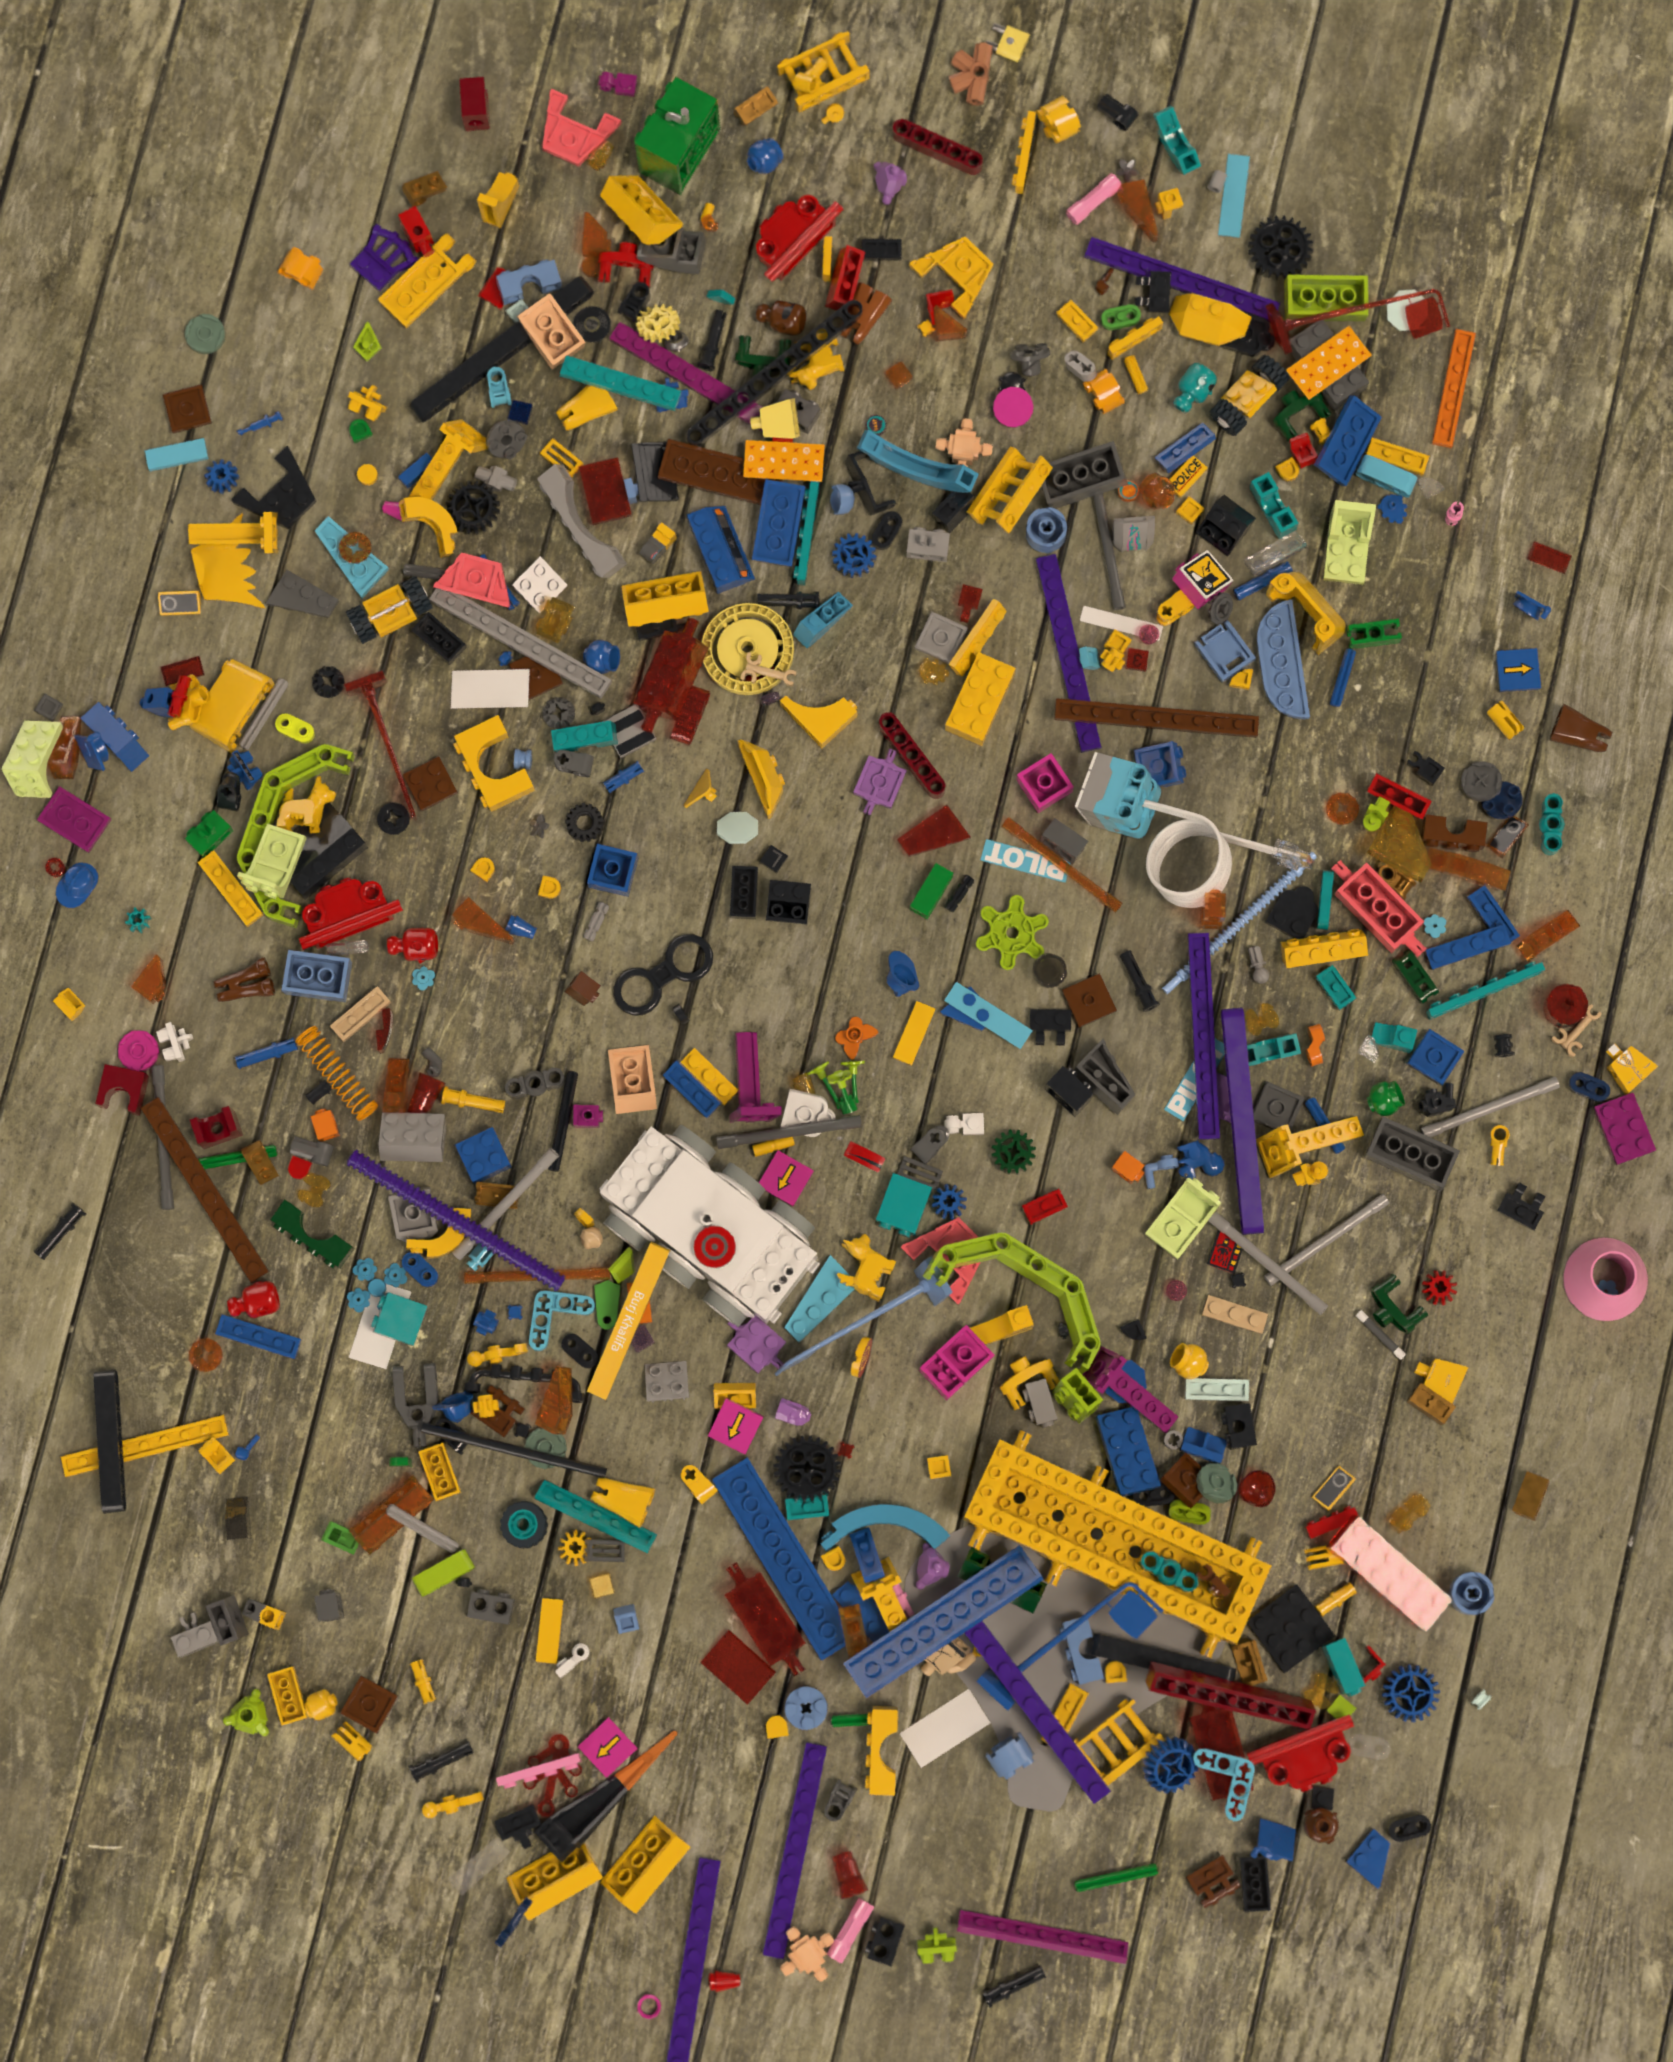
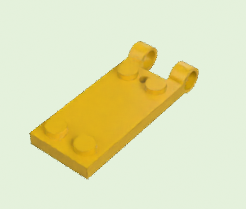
M448 233L443 235L433 246L435 252L431 256L424 257L423 255L378 298L379 303L406 329L465 272L470 271L476 264V260L470 254L464 255L457 264L444 254L455 244V240ZM446 263L447 265L446 267H441V264Z

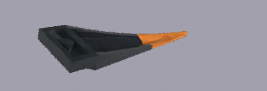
M677 1731L671 1732L639 1758L587 1794L549 1816L534 1831L560 1862H563L576 1848H580L676 1737Z

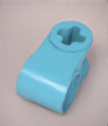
M500 367L491 368L487 373L491 407L495 408L496 405L502 404L512 405L504 370ZM493 376H502V379L500 381H492Z

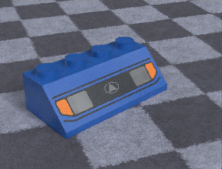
M726 506L705 507L687 515L689 526L717 594L755 580Z

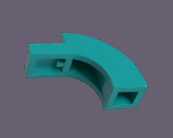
M1169 106L1153 114L1159 129L1157 130L1159 137L1177 169L1185 175L1201 167L1196 149L1185 137L1174 107Z

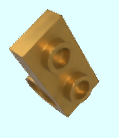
M438 171L406 182L402 186V190L412 207L422 205L429 197L445 192L447 189Z
M260 1140L241 1149L245 1160L260 1185L279 1176Z

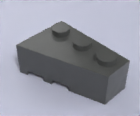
M1104 1039L1074 1069L1078 1074L1077 1078L1081 1082L1086 1081L1093 1088L1092 1092L1117 1115L1135 1096L1123 1072L1121 1073L1114 1056L1109 1052Z

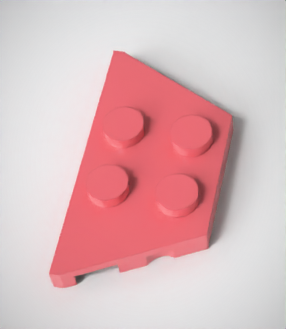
M461 553L433 586L510 607L502 563Z

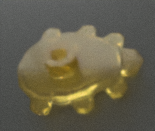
M926 657L919 668L923 683L928 684L930 682L934 685H938V681L944 683V677H948L950 674L945 669L946 665L944 663L940 665L938 659L932 661Z

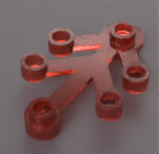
M562 1734L552 1736L549 1740L548 1748L528 1759L529 1767H534L530 1763L532 1758L538 1760L536 1765L538 1766L541 1764V1761L553 1755L552 1761L561 1759V1756L562 1758L571 1756L568 1751L570 1747L568 1738ZM557 1741H562L563 1747L561 1749L556 1748L555 1743ZM577 1764L578 1767L580 1768V1771H579L578 1774H574V1773L572 1772V1769L569 1770V1772H570V1774H571L572 1776H579V1775H581V1773H582V1766H581L580 1764ZM562 1768L557 1769V1774L548 1776L544 1801H541L538 1805V1812L543 1817H549L555 1812V1805L552 1801L557 1778L565 1788V1793L568 1797L573 1798L578 1794L577 1786L572 1785ZM545 1774L536 1775L537 1780H534L533 1787H528L525 1782L524 1787L528 1790L534 1789L537 1783L546 1778ZM570 1787L575 1788L576 1792L574 1795H569L568 1789ZM545 1804H548L551 1807V1810L548 1813L543 1811V1806Z

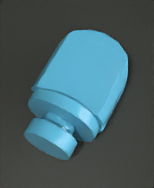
M480 1243L469 1254L472 1260H468L466 1263L474 1271L478 1269V1265L483 1268L493 1256V1251H487L485 1246L482 1248Z

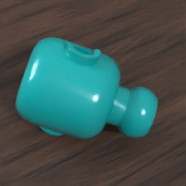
M1193 363L1190 365L1178 383L1181 395L1175 398L1173 405L1178 410L1187 413L1191 410L1193 401L1203 403L1208 395H1212V389L1217 383L1216 374L1203 364Z

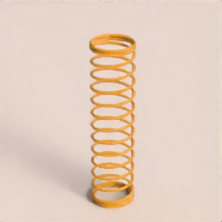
M317 1026L308 1028L297 1037L295 1043L299 1046L303 1045V1052L308 1051L307 1058H313L312 1064H318L317 1070H323V1077L328 1076L327 1083L333 1082L332 1089H338L336 1094L343 1095L341 1099L343 1102L348 1101L346 1107L352 1108V1114H358L356 1116L357 1121H361L371 1115L378 1108L375 1100L369 1102L363 1109L353 1113L356 1106L366 1100L370 1094L365 1095L356 1104L348 1106L353 1098L365 1090V1087L357 1091L351 1098L343 1100L349 1091L360 1084V1081L353 1084L347 1091L338 1094L344 1085L355 1078V1075L349 1077L342 1085L333 1087L337 1080L350 1072V1069L344 1071L337 1079L328 1081L332 1074L345 1065V1062L336 1067L331 1073L323 1075L325 1070L336 1063L341 1056L336 1057L326 1067L319 1069L320 1064L331 1057L336 1050L328 1053L321 1061L314 1063L315 1058L327 1050L331 1044H327L317 1054L309 1057L312 1049L322 1044L326 1038L319 1040L312 1048L304 1050L307 1043L321 1034V1031L317 1032Z

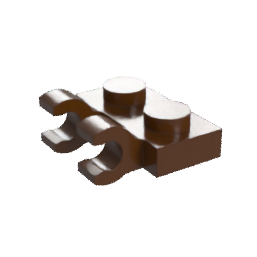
M1206 1564L1203 1566L1206 1576L1201 1575L1199 1571L1195 1573L1199 1581H1206L1209 1584L1208 1590L1215 1598L1220 1597L1222 1599L1231 1592L1213 1572L1210 1565Z

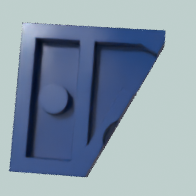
M971 986L968 988L970 991L978 995ZM966 994L963 998V1002L967 1006L974 1005L976 1001L973 994ZM950 1004L940 1011L943 1016H948L957 1020V1022L972 1026V1028L981 1032L986 1028ZM981 1009L977 1012V1019L984 1022L988 1020L989 1013L987 1010Z
M1372 1829L1346 1861L1377 1889L1381 1886L1390 1842L1375 1829Z

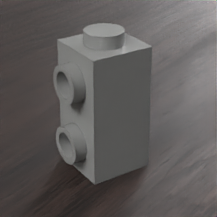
M1046 1379L1025 1384L1026 1389L1022 1390L1025 1402H1030L1032 1410H1028L1031 1422H1035L1036 1426L1041 1425L1042 1428L1053 1426V1421H1057V1416Z

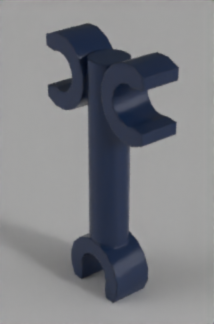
M527 1897L524 1899L505 1929L494 1942L501 1948L533 1901Z

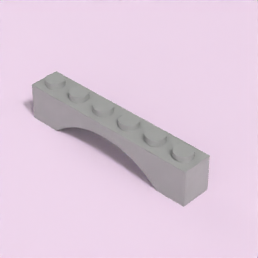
M554 464L537 478L540 482V489L549 496L551 506L560 513L562 523L569 527L573 540L580 544L583 549L582 554L587 560H590L594 566L593 571L597 576L610 578L627 565L617 547L607 545L598 540L582 523L574 501V481L564 465Z

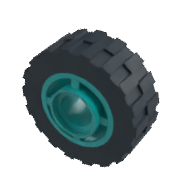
M526 1501L513 1503L514 1505L507 1507L500 1520V1530L507 1542L518 1548H531L538 1545L540 1541L542 1542L543 1537L547 1534L548 1527L547 1516L544 1514V1511L538 1505ZM523 1519H527L529 1522V1527L525 1531H522L519 1527V1523Z

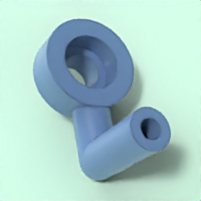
M1173 1155L1161 1156V1160L1155 1163L1146 1164L1144 1172L1147 1189L1156 1188L1153 1171L1179 1167L1178 1158H1173Z

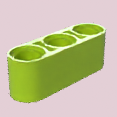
M463 1549L416 1575L412 1580L421 1597H424L470 1572L475 1566L466 1549Z

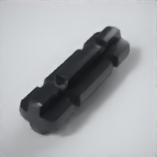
M969 875L964 876L962 883L957 886L951 895V900L949 899L945 904L947 910L950 912L956 910L957 904H960L969 891L968 888H971L974 883L972 877Z

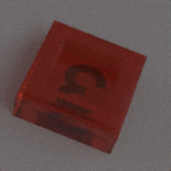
M1129 648L1126 669L1146 672L1149 651Z

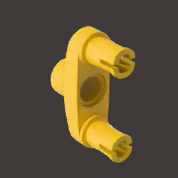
M192 674L187 676L192 681L187 693L188 699L184 702L180 718L171 717L168 719V726L171 730H176L185 725L190 726L198 722L202 705L210 701L209 691L205 686L200 685L198 679ZM177 683L170 685V688L175 691Z
M1023 1356L1010 1364L1014 1375L1007 1379L999 1388L1003 1395L1006 1394L1015 1411L1026 1404L1017 1390V1385L1038 1373L1042 1374L1044 1379H1046L1050 1390L1055 1388L1060 1380L1053 1369L1054 1365L1050 1359L1031 1365L1027 1357Z

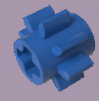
M488 1309L485 1313L480 1311L473 1324L477 1327L476 1331L486 1336L487 1332L493 1334L499 1323V1320L495 1318L497 1314Z

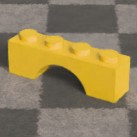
M873 1706L872 1712H868V1725H872V1733H867V1746H871V1754L866 1755V1767H870V1776L866 1775L865 1788L870 1789L869 1795L895 1796L896 1770L891 1769L883 1762L880 1756V1746L887 1736L897 1732L898 1707Z

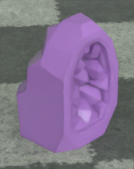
M782 1398L775 1419L800 1426L810 1420L811 1413L805 1406Z

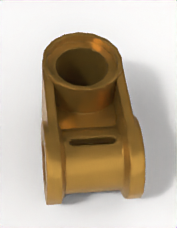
M1390 864L1383 865L1377 871V874L1404 901L1410 889L1417 884L1411 877L1403 874ZM1382 871H1388L1391 874V879H1384Z

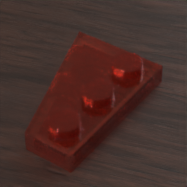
M946 805L898 838L897 842L907 856L912 857L969 840L971 837L949 806Z

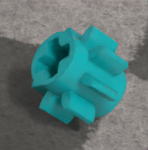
M134 907V912L131 914L126 913L129 916V920L125 921V924L132 925L130 928L132 932L137 929L142 934L144 928H150L148 921L152 918L148 915L145 916L147 912L145 909H142L140 912ZM136 918H138V919L141 918V919H142V922H141V923H139V922L136 923L134 920H135Z

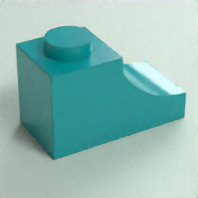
M1375 1022L1370 1043L1411 1053L1418 1030L1401 1025H1387Z

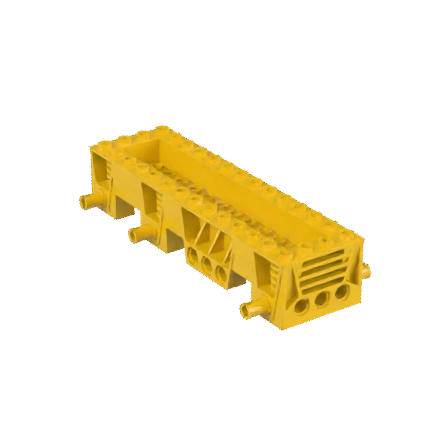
M1022 1430L1019 1431L1014 1445L999 1440L963 1519L971 1523L975 1528L967 1544L969 1547H973L977 1540L975 1549L980 1551L982 1543L989 1533L1008 1538L1040 1553V1556L1051 1561L1052 1566L1044 1581L1050 1583L1054 1576L1051 1585L1056 1587L1063 1570L1066 1569L1076 1573L1081 1572L1096 1579L1113 1591L1125 1583H1134L1164 1610L1162 1614L1175 1616L1194 1625V1628L1205 1633L1207 1637L1199 1654L1204 1656L1209 1648L1205 1656L1207 1658H1212L1218 1642L1224 1641L1231 1645L1238 1643L1272 1566L1256 1559L1263 1542L1258 1540L1253 1548L1256 1539L1250 1537L1243 1553L1101 1487L1109 1471L1103 1469L1099 1476L1102 1469L1100 1466L1095 1467L1092 1478L1088 1481L1025 1451L1032 1435L1027 1433L1022 1441L1025 1434ZM1017 1492L1023 1493L1026 1497L1025 1502L1022 1504L1015 1503L1013 1499L1014 1494ZM1055 1510L1062 1511L1064 1514L1063 1521L1055 1522L1052 1518V1513ZM1099 1528L1102 1531L1103 1536L1100 1540H1094L1091 1537L1092 1529ZM1132 1546H1138L1141 1549L1140 1557L1133 1558L1130 1555L1129 1550ZM1147 1552H1155L1160 1557H1164V1559L1171 1558L1180 1563L1182 1569H1186L1187 1572L1195 1574L1199 1571L1203 1576H1206L1203 1566L1208 1564L1231 1592L1222 1599L1220 1597L1215 1598L1207 1591L1208 1583L1199 1580L1195 1590L1183 1592L1179 1588L1174 1587V1585L1167 1586L1158 1581L1156 1575L1154 1576L1150 1572L1144 1571L1140 1566V1559ZM1147 1556L1144 1560L1145 1565L1149 1568H1153L1156 1564V1560L1152 1556ZM1166 1566L1163 1573L1167 1578H1172L1173 1576L1168 1572L1169 1566ZM1187 1576L1182 1580L1184 1587L1192 1588L1194 1583L1191 1577ZM1129 1586L1119 1594L1125 1595L1129 1590L1136 1594L1139 1592ZM1141 1594L1139 1595L1151 1608L1153 1607Z

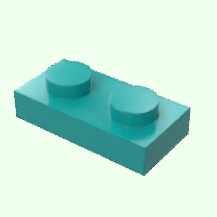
M1331 965L1315 977L1339 1011L1356 1000V996L1334 965Z
M822 1495V1501L815 1497L813 1504L810 1498H807L805 1504H803L802 1498H799L797 1502L794 1501V1498L785 1499L787 1521L829 1516L828 1498L826 1495Z

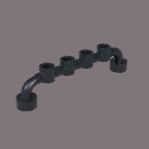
M490 1364L489 1368L474 1371L470 1376L469 1382H464L463 1391L474 1394L480 1393L481 1384L477 1383V1381L483 1376L516 1381L527 1380L538 1383L568 1384L573 1389V1392H568V1402L584 1403L585 1394L581 1393L579 1382L573 1377L564 1376V1371L552 1370V1374H543L544 1369L531 1368V1372H522L523 1367L510 1366V1370H502V1365Z

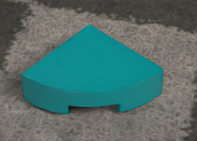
M723 289L708 290L707 298L723 304L734 305L736 299Z

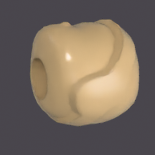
M589 1227L581 1233L580 1238L585 1249L599 1248L601 1246L603 1236L598 1228Z

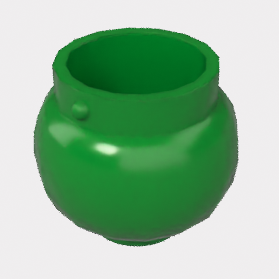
M1396 1081L1376 1083L1371 1087L1370 1096L1367 1097L1371 1111L1377 1112L1380 1116L1393 1115L1400 1107L1405 1106L1403 1093Z

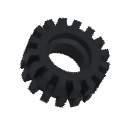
M582 803L580 806L577 804L574 809H570L569 814L567 813V830L575 840L591 842V839L594 838L595 840L597 835L601 834L603 818L598 809L593 807L592 804L586 805ZM583 815L589 816L593 821L592 826L587 830H581L577 826L578 818Z

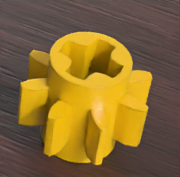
M1114 647L1110 651L1105 649L1100 656L1104 659L1101 665L1112 672L1116 668L1121 670L1126 663L1122 660L1125 655Z
M493 1395L477 1396V1402H473L474 1413H479V1418L495 1416L494 1411L499 1410L498 1400H493Z

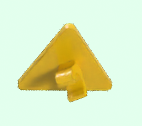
M708 769L704 771L686 800L685 808H688L704 796L711 802L717 797L715 794L716 789L711 786L710 771Z

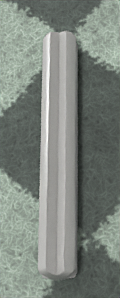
M278 678L239 741L241 748L249 750L285 692L289 683L283 678Z
M390 1504L386 1509L388 1516L450 1553H455L459 1545L456 1541L397 1506Z

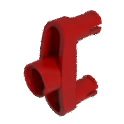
M622 242L619 244L618 252L599 254L598 281L603 282L605 274L604 283H610L611 268L613 265L638 268V282H644L645 280V284L650 288L651 271L654 270V266L637 259L636 244Z

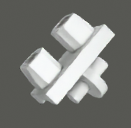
M172 1022L166 1023L165 1028L156 1032L160 1043L170 1040L172 1047L162 1050L164 1059L166 1061L176 1059L179 1062L184 1061L185 1057L180 1044H183L184 1050L189 1049L188 1041H191L193 1036L192 1034H186L184 1028L178 1030L180 1035L178 1037Z

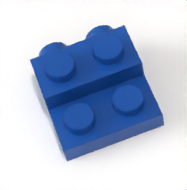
M1171 741L1134 750L1136 763L1146 767L1151 774V778L1157 782L1159 787H1169L1184 783L1183 778H1186V769L1184 766H1181L1180 758H1183V750L1181 746H1178V743Z

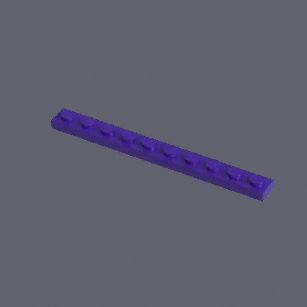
M1091 237L1085 253V258L1136 276L1151 277V271H1170L1171 288L1187 294L1194 293L1229 303L1239 310L1263 317L1270 323H1274L1281 304Z
M1056 554L1036 558L1068 699L1090 701ZM1074 722L1081 753L1101 749L1096 724Z
M1189 933L1187 936L1198 1140L1220 1139L1209 933Z
M981 1621L966 1631V1636L1093 1804L1111 1792L1110 1788L986 1624Z
M806 1742L763 1951L765 1956L784 1960L788 1941L786 1932L791 1926L827 1750L826 1746Z
M699 1858L667 2062H689L721 1864L719 1860Z

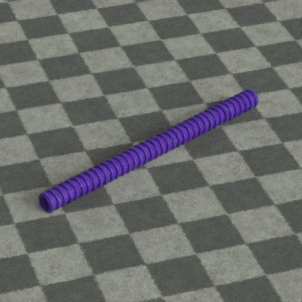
M359 1150L353 1151L349 1157L347 1166H353V1170L358 1169V1173H364L365 1177L369 1176V1179H374L375 1183H381L380 1186H386L387 1190L391 1189L393 1194L396 1192L398 1197L402 1196L403 1200H409L408 1203H414L415 1207L419 1206L421 1211L424 1209L426 1214L430 1213L431 1217H437L436 1220H442L443 1224L447 1223L449 1228L452 1226L454 1231L458 1230L459 1234H465L464 1237H470V1240H475L476 1244L480 1243L482 1248L485 1246L487 1251L491 1250L493 1251L492 1254L496 1253L499 1258L503 1257L504 1261L508 1260L510 1265L513 1263L515 1268L519 1267L520 1271L524 1270L527 1275L531 1274L532 1278L536 1277L538 1282L541 1280L543 1285L548 1284V1288L552 1287L556 1292L563 1284L565 1275H559L560 1272H554V1269H549L547 1264L544 1266L542 1261L538 1262L537 1258H531L532 1255H526L525 1251L521 1252L519 1247L516 1249L514 1244L511 1246L509 1241L505 1242L503 1241L504 1238L501 1237L500 1239L497 1234L493 1235L492 1231L488 1232L486 1227L483 1229L481 1224L477 1225L476 1221L472 1222L469 1217L465 1218L464 1214L460 1215L458 1210L455 1212L453 1207L449 1208L448 1204H442L443 1201H437L436 1197L432 1198L430 1193L427 1195L425 1190L421 1191L420 1187H414L415 1184H409V1181H404L403 1177H397V1173L392 1174V1170L388 1171L386 1170L387 1167H381L380 1163L376 1164V1161H371L370 1157H364L363 1153L359 1154Z

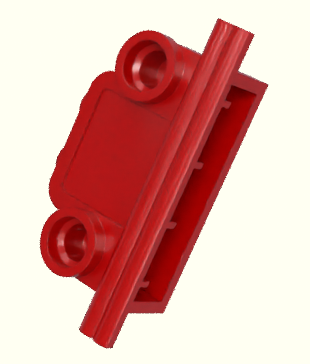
M813 195L802 196L797 204L788 201L783 205H778L770 219L766 218L760 224V239L756 244L759 260L769 268L764 273V276L772 283L777 278L782 281L836 225V217L844 208L834 201L825 209Z
M345 878L336 886L328 885L321 888V892L317 893L315 897L316 904L307 905L302 912V918L310 934L298 938L302 949L305 950L312 946L320 949L393 920L394 914L403 911L399 899L387 903L381 885L375 881H367L362 885L357 879Z
M1350 1714L1312 1727L1310 1730L1307 1729L1247 1753V1757L1253 1765L1262 1762L1268 1779L1274 1785L1282 1786L1288 1783L1291 1788L1300 1789L1302 1793L1312 1789V1784L1320 1782L1323 1785L1333 1781L1332 1777L1338 1771L1337 1763L1345 1762L1351 1754L1350 1745L1346 1742L1342 1731L1354 1727V1723Z

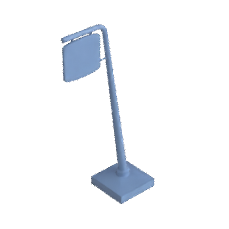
M932 1256L925 1259L914 1270L920 1281L919 1285L790 1359L775 1372V1375L778 1376L782 1371L809 1358L817 1349L922 1292L928 1294L934 1306L942 1303L953 1291L947 1282L941 1287L935 1284L939 1276L942 1275L937 1266L934 1268L935 1272L930 1280L923 1277Z

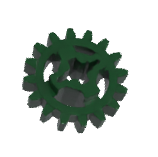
M1010 1129L1008 1135L1002 1132V1139L995 1138L997 1145H992L991 1148L996 1151L991 1154L992 1158H997L994 1165L1000 1164V1171L1006 1168L1009 1175L1011 1170H1014L1016 1175L1019 1174V1169L1026 1172V1165L1032 1166L1033 1163L1030 1159H1035L1036 1155L1031 1153L1036 1150V1147L1030 1146L1033 1143V1139L1027 1140V1133L1021 1136L1020 1130L1013 1134ZM1013 1139L1010 1144L1002 1145L1005 1141ZM1020 1141H1022L1025 1144L1027 1151L1025 1149H1022V1147L1019 1144ZM1014 1144H1016V1152L1019 1154H1015L1013 1161H1011V1152H1008V1150L1011 1151ZM1000 1153L1005 1155L1008 1160L1007 1163L1002 1160ZM1019 1159H1025L1023 1163L1015 1165V1162Z

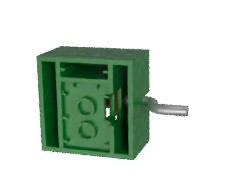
M675 77L672 82L669 81L663 98H659L654 106V109H656L655 113L647 116L644 122L645 127L642 132L639 131L636 134L634 142L639 173L681 195L721 129L718 99Z

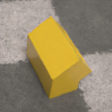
M69 987L60 992L53 1000L71 1021L78 1017L85 1008V1004Z

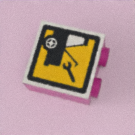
M1208 550L1200 555L1198 553L1195 554L1187 564L1185 562L1180 564L1175 569L1177 573L1172 578L1197 609L1213 600V596H1217L1219 592H1225L1233 582L1230 575Z

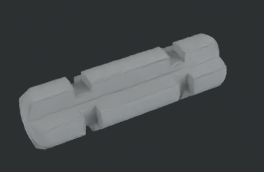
M603 902L598 903L597 911L594 912L588 924V929L584 933L585 939L594 941L597 935L596 931H599L605 918L604 914L608 912L609 906Z

